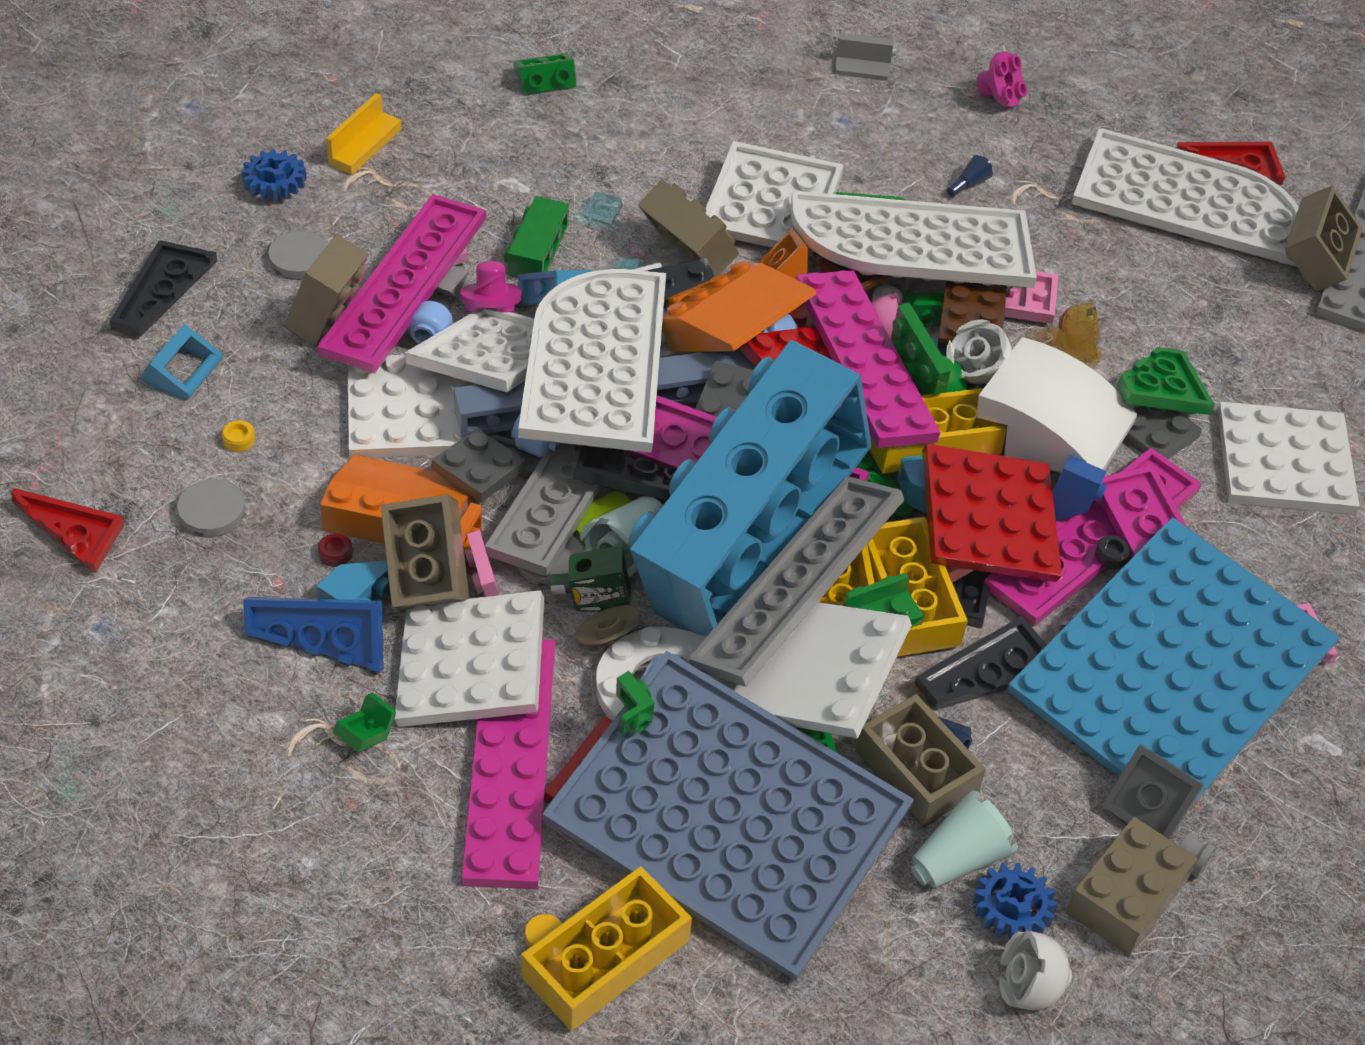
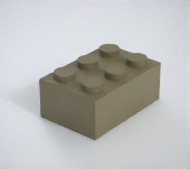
M661 179L638 204L639 208L662 237L692 261L707 258L714 277L720 275L740 254L733 244L736 241L735 238L725 230L727 226L716 215L709 217L705 214L707 210L696 199L690 202L685 198L687 194L681 187L675 183L670 186Z
M1331 185L1301 199L1284 249L1287 257L1294 261L1301 271L1304 281L1309 283L1314 291L1317 292L1347 280L1363 228L1334 186Z
M336 234L306 271L284 327L316 347L357 294L360 288L357 284L362 281L368 270L364 265L369 254Z
M446 494L381 505L392 608L405 612L406 609H412L417 606H431L469 599L458 500Z
M917 694L865 723L857 740L855 751L877 776L914 799L909 812L923 827L954 809L970 791L980 792L986 768Z
M1133 817L1075 888L1066 913L1128 956H1131L1188 882L1198 858L1136 817Z

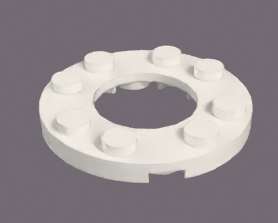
M645 627L642 630L632 632L618 639L605 651L597 667L596 695L603 712L613 721L624 707V704L616 695L617 677L628 670L634 675L639 666L646 661L652 660L655 656H663L666 650L690 664L689 656L706 637L678 628ZM707 674L733 691L737 686L736 683Z

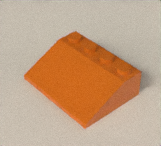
M746 260L739 261L731 265V270L726 274H720L711 278L708 286L690 292V298L670 305L667 308L668 312L663 315L662 331L671 352L735 351L816 295L815 289L763 263H748Z
M354 454L331 479L321 501L323 531L385 544L381 505L448 494L458 500L461 520L469 504L473 503L474 498L435 471Z

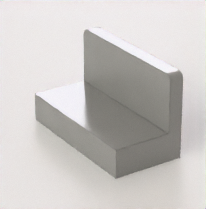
M840 33L835 74L887 81L889 79L894 39Z

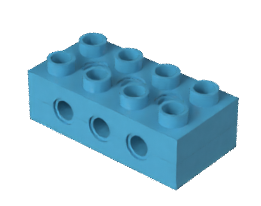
M793 340L789 341L775 360L765 357L757 364L749 380L748 390L750 393L737 410L728 407L717 416L709 435L710 446L697 462L687 459L677 468L669 487L670 498L657 515L650 511L644 513L637 520L630 533L628 542L630 551L654 614L682 630L707 637L845 477L851 475L872 446L861 375Z

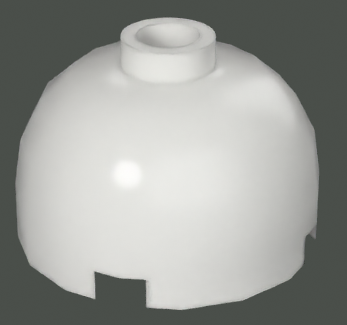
M984 319L970 321L959 327L956 331L957 336L953 339L952 343L949 340L947 345L946 357L953 364L954 360L962 364L966 371L962 370V378L968 383L975 385L988 384L996 371L1004 367L1012 359V347L1005 332L998 325L991 324L990 321Z
M1025 930L1026 932L1018 931L1007 942L1002 954L1000 964L1007 966L1006 980L999 977L1001 995L1009 1006L1026 1010H1041L1055 1004L1069 987L1072 973L1068 958L1062 946L1052 937Z

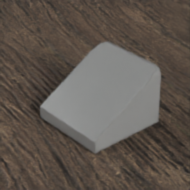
M453 265L435 291L457 299L469 271Z

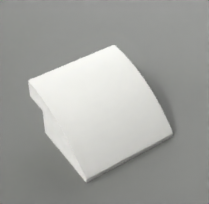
M1024 337L1020 339L1012 350V359L1004 367L996 371L979 394L977 418L1007 425L1004 456L1048 463L1050 470L1062 472L1070 455L1105 470L1137 418V413L1131 405L1126 404L1122 395L1097 372L1061 350Z

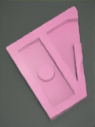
M1036 271L1037 280L1035 288L1012 287L1006 298L1004 316L1053 324L1058 275Z

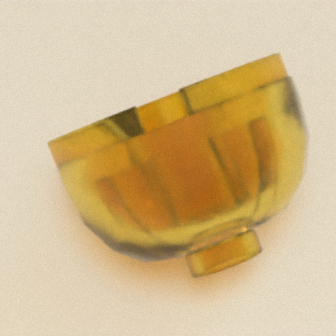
M1094 301L1072 305L1060 316L1058 328H1053L1054 345L1061 346L1063 352L1084 364L1101 362L1102 351L1101 348L1096 347L1101 337Z

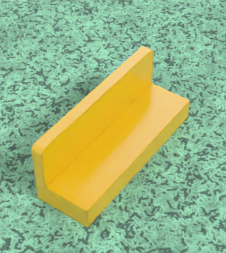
M375 93L326 138L328 165L353 175L402 129L400 119L383 112L382 95Z

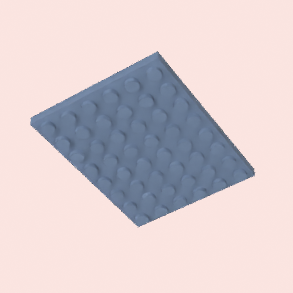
M666 650L644 679L645 684L650 690L651 699L655 702L652 723L640 733L633 732L623 737L619 732L621 715L628 711L624 706L542 813V820L628 875L641 866L686 912L794 981H797L910 810L914 799Z

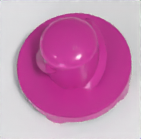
M1004 51L993 56L989 70L982 71L977 76V88L982 96H994L1003 107L1016 106L1021 98L1026 97L1027 86L1023 81L1021 72L1022 62L1019 55H1012Z
M484 261L476 266V283L463 287L460 290V299L465 303V309L468 311L477 312L482 311L484 308H496L499 312L514 311V305L521 301L522 291L519 287L505 282V266L502 263Z

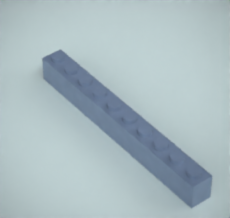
M740 348L735 351L697 352L659 358L657 396L682 405L697 403L715 361L754 370L755 366ZM525 381L508 392L479 384L454 388L455 413L461 437L467 436L476 428L486 434L513 430L514 424L521 414Z

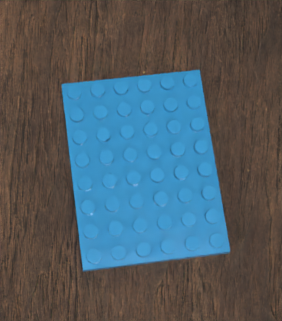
M1172 517L1009 683L1007 691L1117 777H1120L1139 744L1144 745L1205 784L1193 802V806L1330 652L1340 636Z

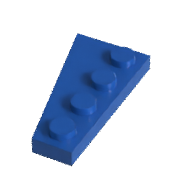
M247 597L243 599L245 634L285 646L293 645L303 648L306 652L331 656L337 658V661L350 665L353 663L368 667V670L378 673L384 670L382 601Z

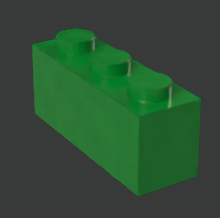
M535 196L531 206H526L521 226H516L512 245H507L504 253V262L508 263L509 276L518 278V274L548 271L569 226V203Z

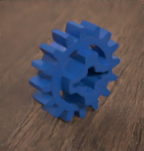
M272 149L270 153L260 151V157L251 155L250 162H244V169L241 170L245 190H251V196L253 197L261 194V200L267 199L268 196L272 197L273 201H277L278 197L289 199L288 194L297 195L299 193L298 188H304V180H307L304 161L297 160V154L287 156V150H283L280 154L276 153L275 149Z
M1001 863L998 873L994 869L989 868L986 877H980L973 897V903L977 904L975 916H985L982 924L984 929L991 926L996 928L994 937L999 938L1003 933H1006L1010 940L1013 934L1018 931L1026 932L1025 930L1043 934L1045 927L1050 928L1057 908V902L1053 901L1055 889L1045 888L1048 879L1046 876L1038 879L1034 877L1035 868L1031 867L1026 873L1022 871L1020 863H1016L1014 870H1009L1005 863ZM999 887L1000 890L996 891L995 895L991 897V893ZM1039 908V912L1031 918L1030 914H1034L1035 909Z

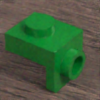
M628 670L617 677L616 695L628 709L620 717L619 732L623 737L633 732L640 733L652 723L655 704L651 699L650 690L645 682L641 679L636 680Z
M369 693L365 695L360 711L336 721L333 734L357 752L364 751L387 740L396 710L374 693Z

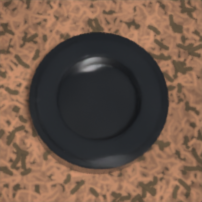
M1113 535L1102 537L1095 549L1097 561L1108 568L1124 566L1130 554L1127 542Z

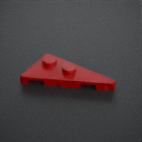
M1272 141L1177 142L1176 149L1248 168L1267 177L1277 185H1283L1286 176Z
M13 488L11 491L12 503L91 572H97L125 525L123 516L16 488Z

